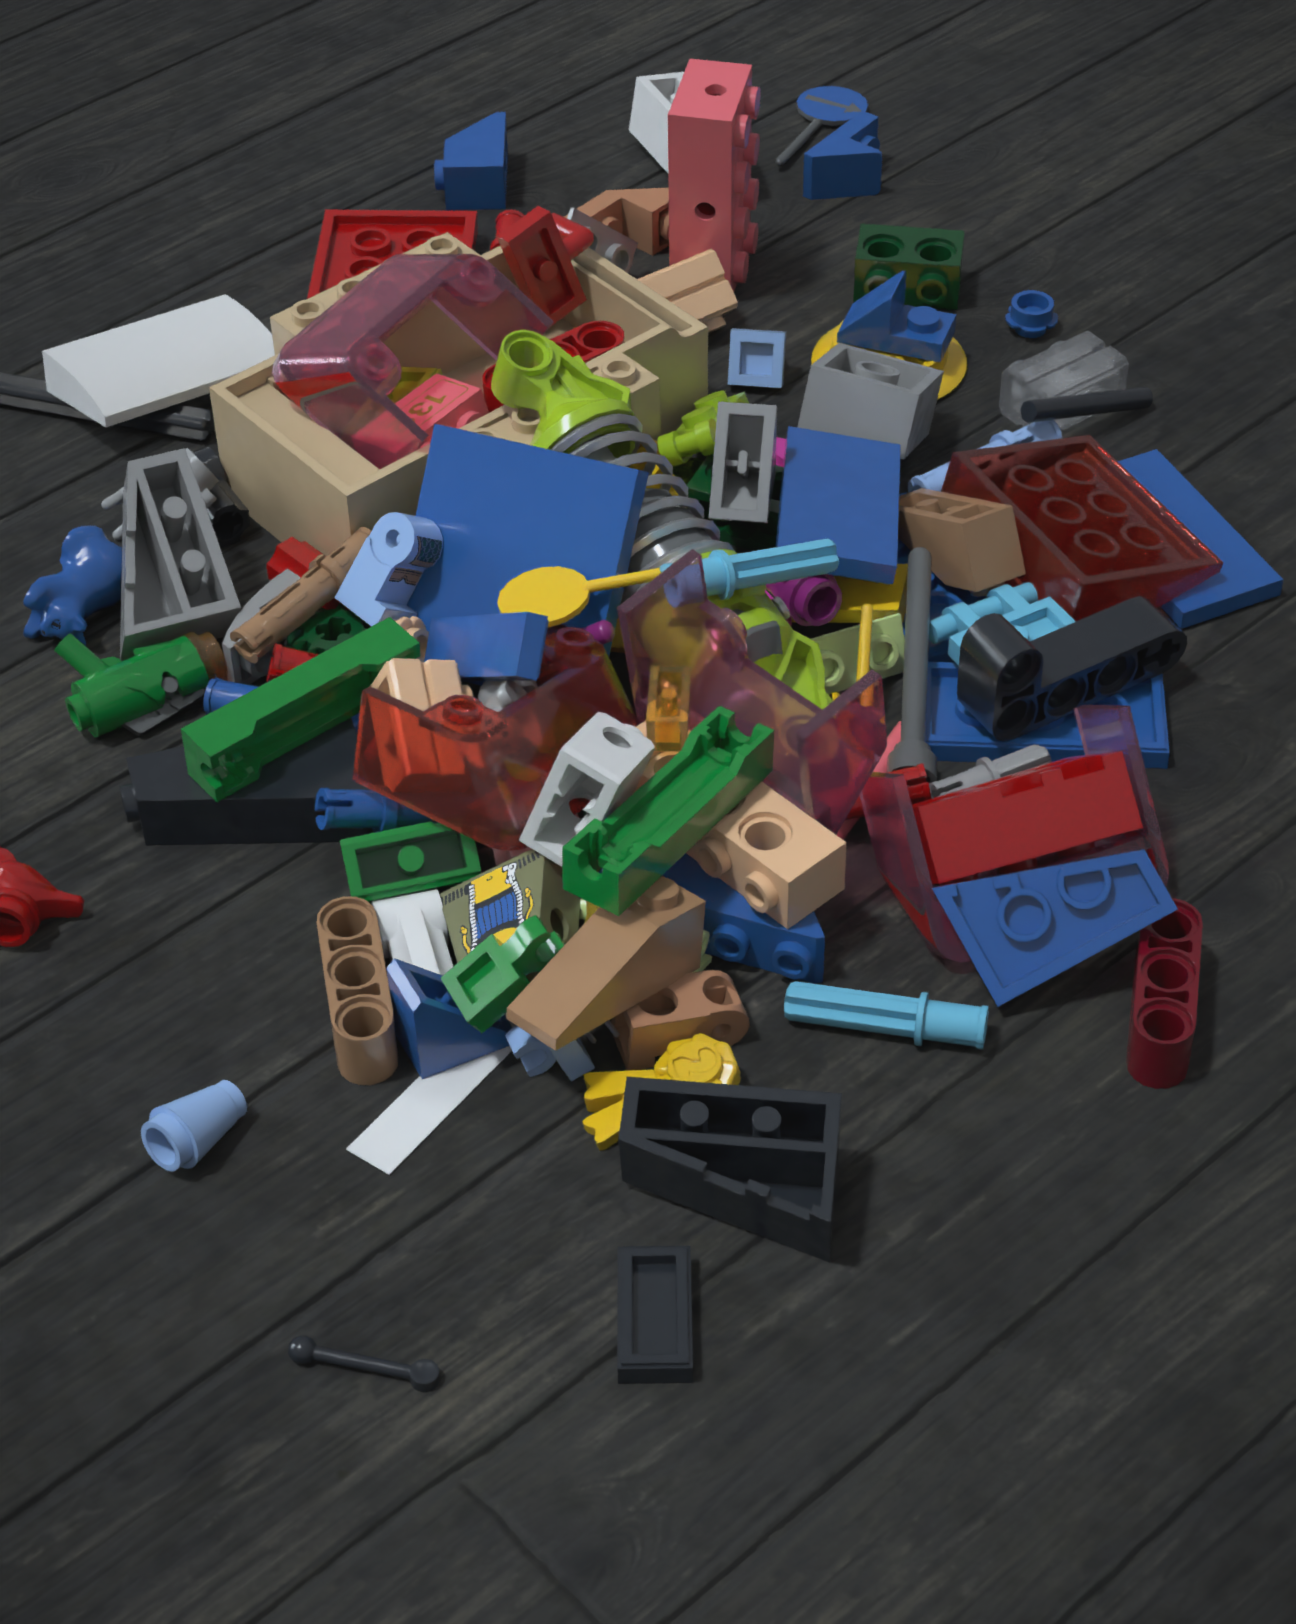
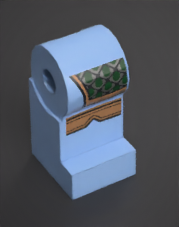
M392 512L382 516L375 524L369 537L366 538L334 598L370 626L388 617H391L393 620H399L403 616L408 618L416 616L417 613L407 606V603L424 570L432 567L440 558L443 548V537L439 527L434 521L427 518L399 512Z

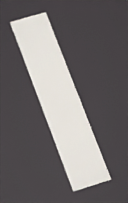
M505 1047L424 1079H421L419 1076L346 1150L390 1175L512 1051L511 1047Z

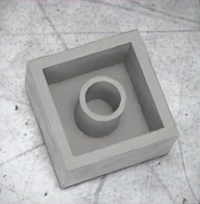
M838 343L810 367L798 428L900 444V459H905L930 432L944 371Z

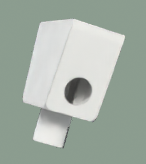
M597 712L560 749L519 841L562 867V847L594 818L604 821L633 794L654 752L655 746L652 741L644 737L638 728L629 724H623L606 713ZM575 798L590 800L583 809L587 813L582 819L576 817L569 808V802Z

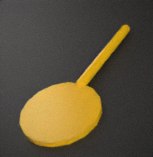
M560 566L540 567L524 572L510 580L500 591L497 604L500 613L532 612L548 616L549 628L565 623L580 614L588 604L590 593L658 581V575L662 573L659 570L660 568L587 581L585 576L574 569Z

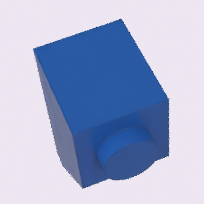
M495 112L445 139L444 158L434 162L435 189L445 190L446 210L506 209L508 170L506 112Z

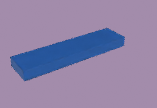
M513 612L431 618L424 662L428 659L455 660L458 664L461 682L536 681L540 675L549 620H547L548 616L532 612Z

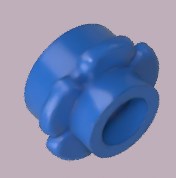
M1027 290L1017 293L1012 298L1011 306L1008 308L1009 313L1006 314L1005 320L1008 326L1015 329L1016 333L1020 336L1037 338L1045 334L1046 328L1052 329L1056 326L1058 315L1053 312L1054 300L1051 296L1041 291Z

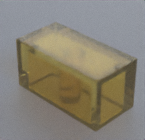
M651 666L646 732L647 738L655 746L654 751L680 752L689 735L692 697L691 667Z

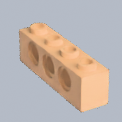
M663 710L636 726L643 733L644 737L652 741L655 749L634 792L682 750L691 732L690 729ZM760 782L687 852L708 875L720 878L744 896L753 909L760 913L768 914L787 930L845 889L846 842L763 782Z

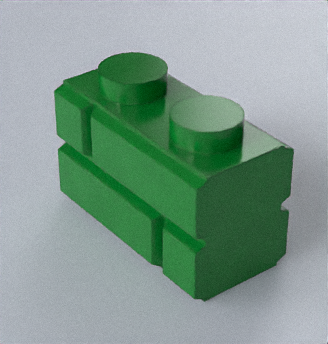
M469 814L445 818L440 823L434 824L430 821L340 840L351 897L364 899L370 904L376 900L435 888L438 891L453 888L482 873Z

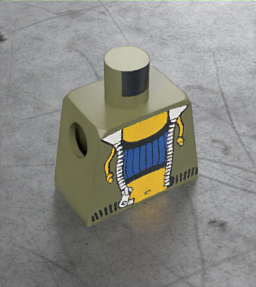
M533 849L439 894L457 963L491 934L502 943H505L523 921L534 915L541 919L549 933L553 931L558 933L565 944L579 929L580 897L563 890L562 867ZM532 972L526 975L528 981L531 982L539 972Z

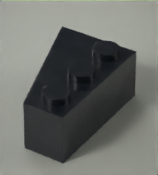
M627 1077L618 1138L622 1181L830 1263L840 1144L842 1093Z

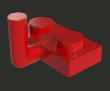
M537 206L496 236L535 325L547 330L587 300L571 260L593 244L594 234L589 228Z

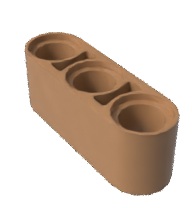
M340 897L325 904L317 914V930L337 1066L341 1075L349 1082L358 1085H374L392 1076L398 1067L394 1014L377 914L373 905L364 899Z

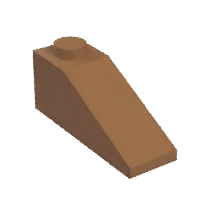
M925 488L899 496L898 538L910 550L916 547H924L929 550L932 556V572L945 585L968 590L971 596H987L990 590L1004 585L1005 581L1026 574L1013 507L1011 505Z
M661 876L620 916L599 907L507 1007L506 1019L556 1051L668 987L687 973L694 972L700 968L706 901L679 886L673 880Z

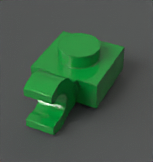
M534 915L523 921L505 943H502L493 934L488 936L445 973L441 980L467 1023L480 1033H484L507 1013V1007L530 983L526 975L532 972H540L561 950L565 943L555 931L549 933L541 919Z

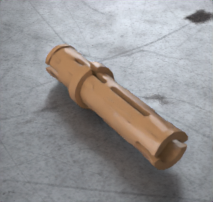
M360 527L342 545L326 557L325 554L317 556L309 563V570L299 580L276 596L251 619L230 633V639L237 642L233 646L238 653L247 661L257 663L276 643L290 635L322 606L330 602L336 596L366 538L369 537L371 530L366 527Z

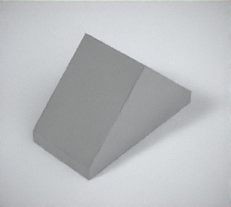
M718 401L709 519L768 524L776 474L777 405Z

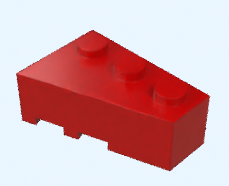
M1122 751L1067 757L895 809L915 883L939 884V886L977 880V873L998 868L1000 875L1019 872L1038 865L1036 857L1057 852L1058 857L1080 853L1096 847L1094 841L1143 828Z

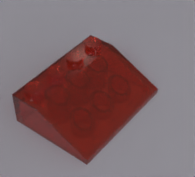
M1090 435L959 451L952 454L941 492L1011 505L1013 507L1026 574L1004 583L1016 587L1030 582L1037 591L1038 601L1050 596L1075 621L1137 596L1147 598L1158 608L1216 575L1222 568L1224 562Z

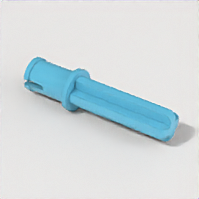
M828 538L728 555L724 550H713L708 558L674 564H662L659 569L662 574L658 575L661 595L668 604H677L679 601L719 595L720 600H726L733 596L734 590L833 572L839 566V558L836 554L835 543Z
M797 981L790 983L786 990L784 1015L790 1021L914 1038V1045L922 1046L923 1040L973 1046L976 1049L983 1050L985 1044L989 1006L982 1005L980 1007L930 1000L928 992H921L919 998Z

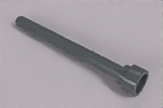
M916 547L908 555L901 739L887 757V772L917 766L916 764L923 763L927 775L926 782L932 783L937 781V757L931 751V747L925 743L932 556L926 548Z

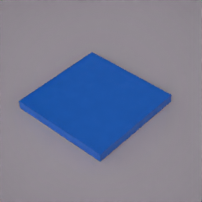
M434 424L416 516L434 521L441 531L443 548L437 562L432 567L424 570L407 606L417 613L416 617L423 621L426 630L429 632L431 618L499 614L497 602L500 591L510 580L533 569L554 566L576 570L585 576L587 581L627 574L649 472ZM624 587L590 593L589 602L580 614L565 623L547 629L545 644L570 635V631L584 628L601 620L609 621L615 629ZM570 639L544 649L540 673L557 666L575 652L571 646ZM612 641L594 648L593 652L587 656L577 655L560 669L538 678L536 683L541 695L548 702L560 703L563 709L585 715H595L599 706ZM470 681L469 683L481 686L484 681Z

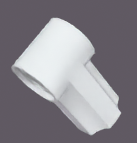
M437 888L371 902L377 914L384 959H390L391 963L396 958L440 975H444L454 967L447 947L449 945L447 924Z

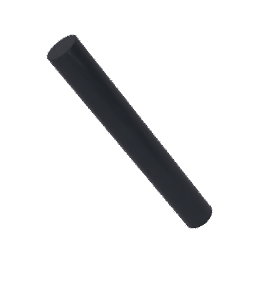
M1136 387L1026 400L1021 405L1020 412L1025 422L1032 423L1145 409L1151 406L1153 394L1148 387Z

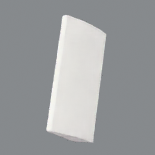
M226 294L42 351L47 392L104 427L209 394V387L275 356L273 338L270 331L248 309Z

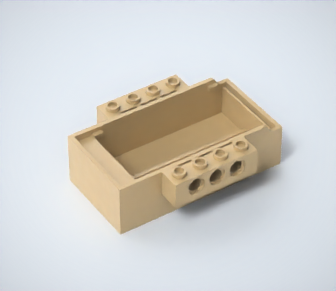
M446 232L440 236L430 238L427 242L405 253L388 258L382 264L357 276L342 280L338 285L311 298L301 300L292 307L270 317L275 356L209 387L220 462L226 475L227 484L249 510V516L280 542L294 537L299 542L306 541L327 556L342 545L360 527H366L372 531L378 520L388 513L399 512L416 516L430 444L382 469H378L363 457L360 448H351L347 443L346 437L345 442H343L309 414L307 415L281 391L275 382L305 379L313 366L329 369L334 374L350 372L360 385L354 384L341 390L349 399H357L366 403L393 367H423L441 369L443 376L481 388L483 392L482 375L486 369L496 364L501 343L509 333L517 330H529L552 339L591 321H609L623 329L625 343L585 364L594 375L611 379L630 388L631 410L643 425L642 433L648 434L652 439L657 440L658 436L676 431L683 423L681 418L696 408L694 402L708 395V326L588 248L571 260L587 300L549 329L545 330L533 323L501 246L480 255ZM479 257H483L497 268L488 267L439 286L441 298L418 276L409 271L410 269ZM503 405L459 429L530 445L539 424L540 415L539 412L533 409H517Z

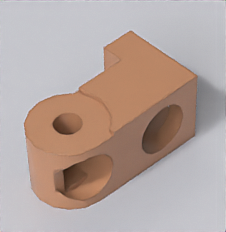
M719 970L687 973L673 984L611 1019V1023L619 1033V1036H614L627 1071L654 1067L655 1057L662 1056L667 1051L668 1044L672 1041L693 1038L694 1035L703 1033L732 1046L747 1034L750 1027L749 1018L732 978L727 973Z

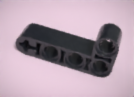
M1141 596L1125 600L1032 641H1028L1001 614H988L975 621L962 638L959 656L957 699L998 741L1013 740L1163 674L1171 669L1184 654L1187 646V636L1147 598Z

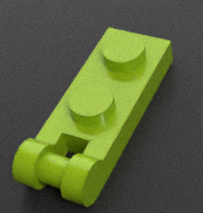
M718 391L695 401L694 405L696 408L681 418L683 423L676 431L658 436L657 445L660 455L665 456L671 465L675 467L687 463L693 454L699 452L704 456L714 454L718 401L749 403L745 392L727 397L725 391Z

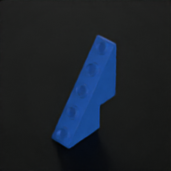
M687 853L662 875L706 901L703 930L708 931L710 934L709 943L705 951L706 954L729 962H738L778 973L790 979H799L814 984L823 982L825 936L814 911L787 930L768 914L760 913L753 909L744 896L720 878L708 875L699 863Z

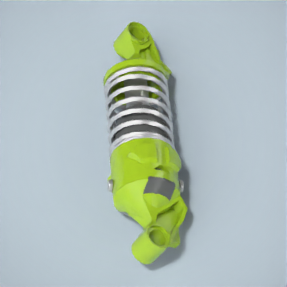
M517 330L505 336L501 343L492 376L491 390L494 396L506 406L517 409L529 408L539 412L540 421L530 445L629 467L630 464L647 462L643 471L649 472L646 486L662 484L660 489H645L627 573L660 568L665 563L674 564L708 558L713 550H724L728 555L737 554L729 543L720 541V530L713 521L704 519V508L697 499L688 497V486L680 477L672 476L673 466L665 456L657 454V444L650 435L642 433L643 425L631 410L630 388L611 379L594 375L579 355L572 357L555 342L534 331ZM640 443L647 452L637 453ZM655 465L663 472V474L651 475ZM671 486L676 490L678 496H672L670 494L669 490ZM658 581L625 586L618 615L625 619V626L643 650L644 666L653 677L660 691L664 695L673 693L682 707L691 706L693 714H711L718 706H722L735 712V719L755 724L760 723L774 729L773 771L769 774V781L785 791L786 785L796 783V786L803 785L804 791L811 789L815 785L835 745L834 729L837 728L833 700L825 691V669L819 644L791 628L786 621L790 617V612L784 601L778 596L771 600L765 592L766 585L734 590L733 596L726 600H720L719 595L679 601L677 604H668L664 601Z

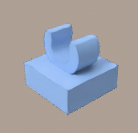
M732 328L730 334L728 385L782 388L786 332Z
M517 1025L505 1035L514 1056L517 1059H521L530 1077L544 1073L553 1066L556 1060L571 1081L595 1068L580 1037L555 1051Z

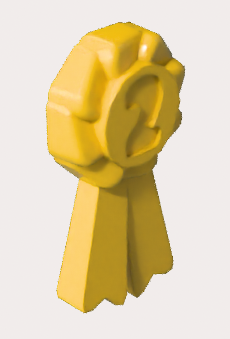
M703 1033L694 1035L693 1038L670 1042L667 1046V1051L655 1063L654 1070L588 1072L584 1074L587 1091L584 1093L586 1108L588 1112L596 1113L586 1117L582 1123L586 1132L595 1136V1142L599 1151L607 1149L618 1141L627 1077L739 1085L741 1081L740 1070L731 1047L726 1042H720Z

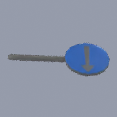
M820 86L808 89L800 94L796 102L798 113L812 122L776 158V165L783 166L822 124L830 126L843 125L862 110L867 112L868 103L866 98L856 91L836 86Z

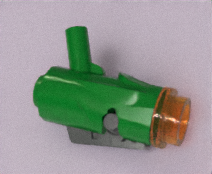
M189 632L171 641L136 648L133 650L135 656L124 661L116 657L98 658L71 633L54 650L84 677L71 683L72 695L65 698V704L75 727L80 732L88 729L94 737L102 736L122 727L136 736H142L201 701L209 681L212 678L215 679V677L223 678L228 674L223 652L217 640L210 632L200 635Z

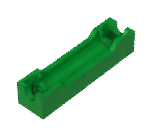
M388 617L181 728L188 775L216 802L259 779L262 766L365 709L374 710L370 686L386 661H390L393 658L416 659L420 657V643L391 617Z
M718 706L689 733L682 750L604 821L594 818L562 847L563 890L620 916L773 771L775 730L758 723L753 728L751 737L746 736L736 726L735 712Z

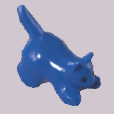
M94 525L72 529L62 544L60 558L62 571L38 578L26 593L23 605L32 611L24 628L23 635L25 637L36 639L42 634L44 637L63 640L71 633L87 646L83 636V632L87 628L85 619L93 613L114 606L121 600L122 547L109 541L103 529Z

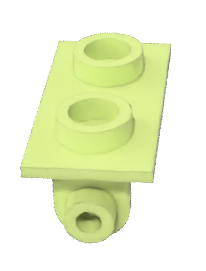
M899 613L872 621L868 683L903 672L905 639L902 618ZM860 624L811 639L819 644L825 669V691L828 695L856 686Z

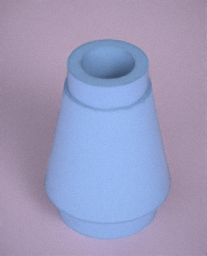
M222 1080L215 1085L154 1108L150 1113L149 1121L144 1123L141 1128L142 1141L148 1154L160 1167L167 1171H176L180 1167L193 1168L237 1120L246 1114L247 1104L245 1098L236 1085L230 1081Z

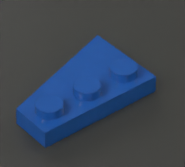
M1144 849L932 888L997 1007L1178 910Z

